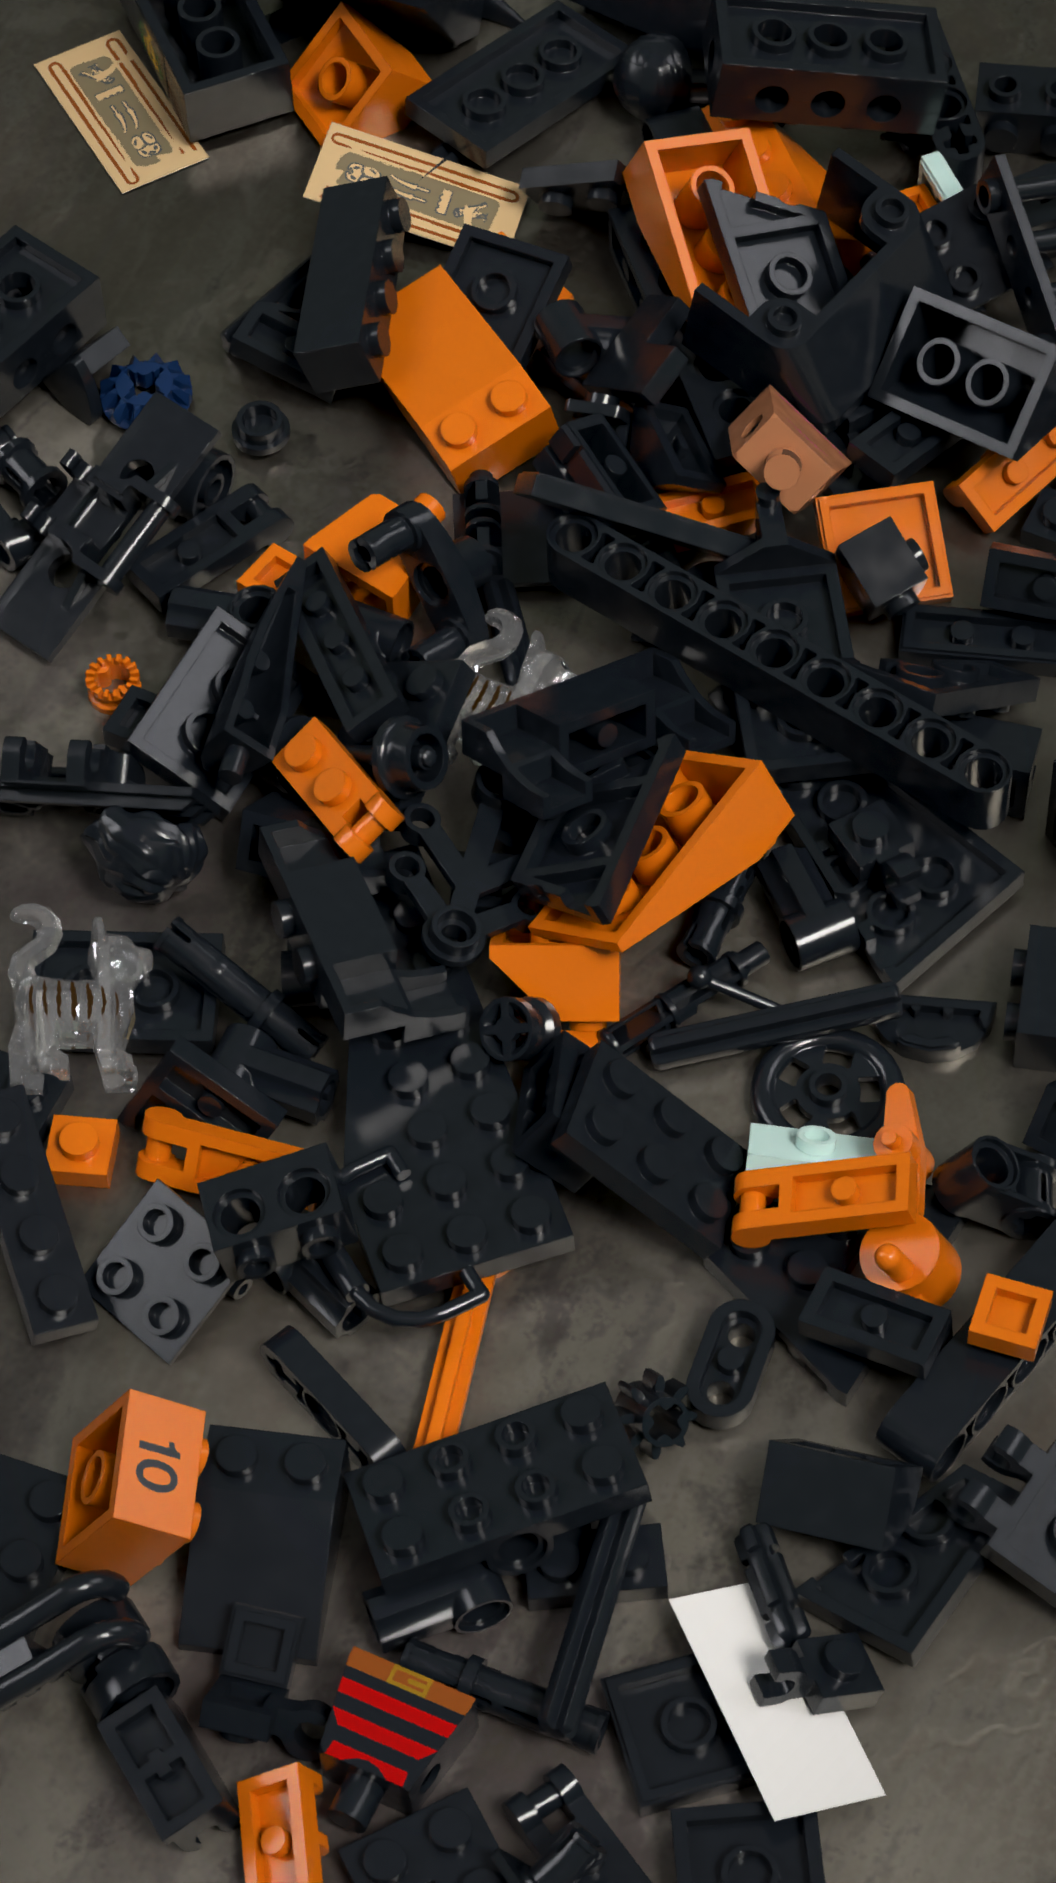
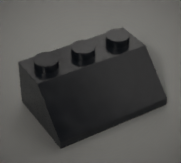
M914 286L867 397L1018 461L1056 427V344Z

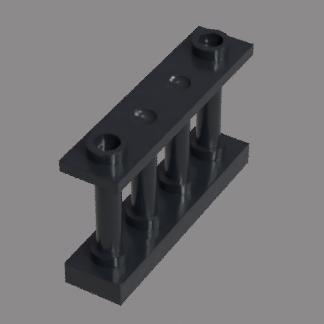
M995 155L976 184L977 203L980 211L983 214H987L1027 332L1056 344V282L1050 283L1040 255L1056 251V228L1032 231L1023 206L1024 202L1055 198L1056 174L1014 180L1006 155Z

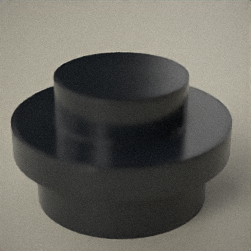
M263 400L253 401L244 405L238 411L232 424V438L238 449L246 454L253 456L270 455L281 450L289 441L290 423L287 416L274 403Z

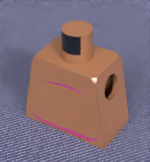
M771 384L728 426L733 457L759 483L767 482L770 487L779 490L781 504L793 514H797L809 507L814 499L819 497L852 463ZM756 424H758V426L754 429V431L751 432V430L754 428V426H755Z

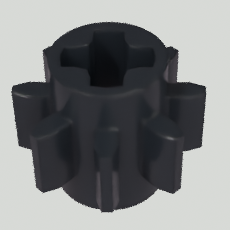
M645 1368L642 1380L631 1383L623 1380L618 1382L621 1391L616 1398L615 1406L633 1449L639 1445L641 1452L655 1460L659 1459L661 1447H670L676 1444L683 1448L686 1445L684 1435L688 1430L689 1421L697 1419L698 1413L687 1408L681 1402L689 1390L687 1385L675 1378L665 1382L663 1375L651 1368ZM651 1411L654 1412L652 1417L649 1415Z

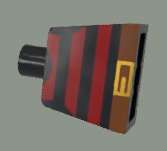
M354 1646L349 1654L319 1748L323 1776L330 1782L340 1786L327 1810L328 1816L347 1830L365 1833L380 1804L405 1815L419 1811L475 1736L479 1728L476 1698Z

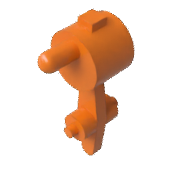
M895 1083L886 1092L884 1126L876 1133L873 1140V1148L876 1155L910 1151L918 1165L916 1224L869 1229L860 1246V1265L864 1275L870 1282L941 1307L953 1296L958 1288L962 1273L961 1260L953 1245L924 1217L926 1180L933 1173L935 1161L932 1153L925 1147L914 1093L907 1085Z

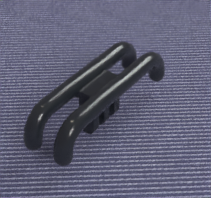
M107 1569L89 1570L75 1574L0 1617V1711L5 1712L15 1706L21 1698L32 1696L41 1690V1686L48 1682L53 1683L57 1681L68 1670L104 1650L124 1646L131 1650H139L148 1644L150 1634L145 1624L127 1617L109 1618L93 1623L49 1649L31 1640L28 1635L85 1601L96 1598H104L111 1602L124 1600L128 1596L130 1587L129 1582L123 1575Z

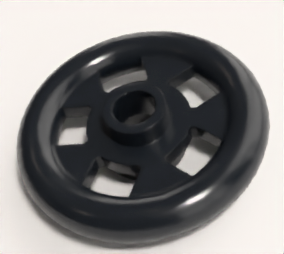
M847 1029L772 1046L760 1059L752 1076L750 1103L756 1122L759 1124L795 1128L785 1119L781 1112L792 1104H797L800 1111L807 1118L811 1119L801 1127L817 1125L830 1129L828 1124L839 1123L849 1117H853L859 1130L848 1135L874 1138L879 1129L884 1126L886 1092L888 1088L895 1083L905 1084L897 1062L881 1044L860 1032ZM826 1052H836L853 1057L851 1067L847 1069L841 1065L823 1063ZM793 1062L807 1069L799 1077L796 1086H791L779 1079L785 1069ZM877 1081L880 1088V1101L861 1102L859 1082ZM824 1085H832L839 1091L834 1095H823L817 1089Z

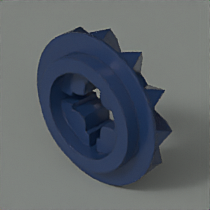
M157 353L149 361H139L132 355L129 365L112 364L110 377L100 381L102 410L112 423L127 430L153 396V394L146 391L136 395L134 386H141L147 389L152 385H155L158 393L188 410L193 395L190 375L182 372L177 360L164 363Z

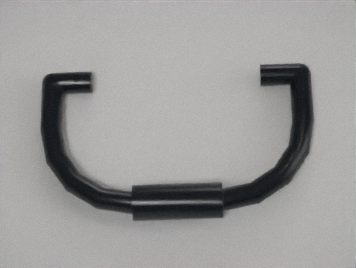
M387 1145L349 1163L340 1171L346 1186L356 1178L385 1164L388 1165L398 1181L407 1179L411 1174V1170L398 1150L392 1145ZM322 1202L314 1203L313 1211L317 1209L322 1204ZM344 1246L333 1255L320 1258L347 1302H355L369 1317L392 1327L425 1328L442 1323L485 1303L490 1297L489 1290L474 1267L468 1266L459 1273V1276L469 1292L443 1305L420 1312L398 1311L377 1302L368 1293L369 1286Z

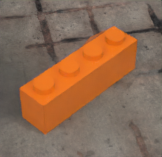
M709 105L701 109L713 132L749 127L771 196L778 197L783 203L788 205L801 204L816 209L827 171L776 122L710 117ZM828 219L842 263L855 276L861 270V258L872 250Z

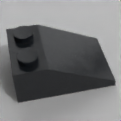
M210 1424L207 1436L209 1454L206 1465L199 1476L195 1502H199L201 1505V1519L198 1530L190 1541L178 1638L179 1650L223 1655L233 1605L236 1602L306 1617L296 1664L317 1666L349 1497V1490L343 1475L351 1471L347 1440Z

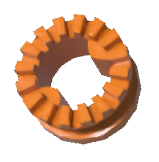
M106 654V659H102V657L96 658L97 663L92 662L89 665L90 669H87L85 672V683L88 689L89 701L93 708L103 714L112 715L132 685L142 688L140 673L136 663H131V659L127 656L123 659L121 654H116L114 658H112L111 654ZM114 679L127 682L125 685H119L117 690L113 689V693H110L108 689H105V692H103L102 688L110 687Z

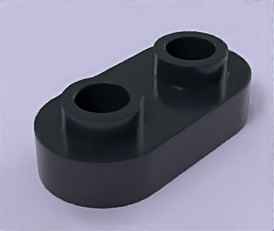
M746 1299L731 1300L720 1305L712 1313L686 1381V1385L689 1388L686 1394L687 1407L698 1413L695 1420L705 1427L718 1430L733 1428L744 1422L754 1407L775 1348V1322L770 1312L761 1304ZM743 1336L749 1338L753 1343L747 1347H736L730 1341L735 1337ZM723 1393L732 1400L727 1404L718 1405L712 1403L709 1398L714 1394Z

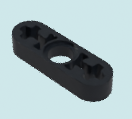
M287 1325L260 1345L262 1357L276 1379L331 1438L347 1440L349 1458L359 1468L406 1452L401 1441L388 1425L293 1326Z

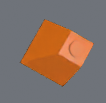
M344 2L339 3L290 69L294 110L321 147L331 122L380 138H385L404 130L412 120L405 115V97L432 81L410 51Z
M514 928L491 937L489 959L525 994L544 998L553 1004L559 1014L560 1021L568 1022L569 1029L585 1032L599 1031L602 1028H607V1022L620 1021L621 952L533 936L531 932L523 933Z

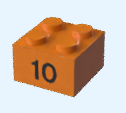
M129 1389L73 1437L55 1565L80 1572L111 1570L123 1575L129 1582V1585L132 1586L153 1568L160 1566L166 1558L185 1543H189L194 1538L201 1519V1505L199 1502H195L197 1482L206 1465L209 1454V1442L203 1438L206 1411Z

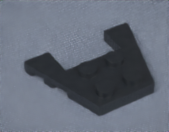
M926 1184L924 1217L953 1244L968 1218L955 1216L948 1212L939 1203L933 1191V1185ZM779 1198L774 1199L771 1204L766 1206V1209L778 1207ZM737 1204L732 1213L721 1249L704 1260V1267L735 1299L751 1300L764 1306L774 1319L776 1334L787 1344V1352L803 1368L808 1366L827 1385L826 1392L837 1403L846 1407L875 1361L799 1334L798 1318L825 1266L848 1274L852 1273L860 1261V1246L869 1229L773 1239L765 1247L745 1248L736 1245L731 1239L732 1218L739 1213L740 1204Z

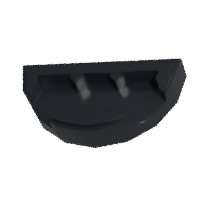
M901 995L903 1015L898 1019L871 1024L884 1045L904 1058L924 1063L951 1062L974 1052L990 1035L996 1016L997 1002Z

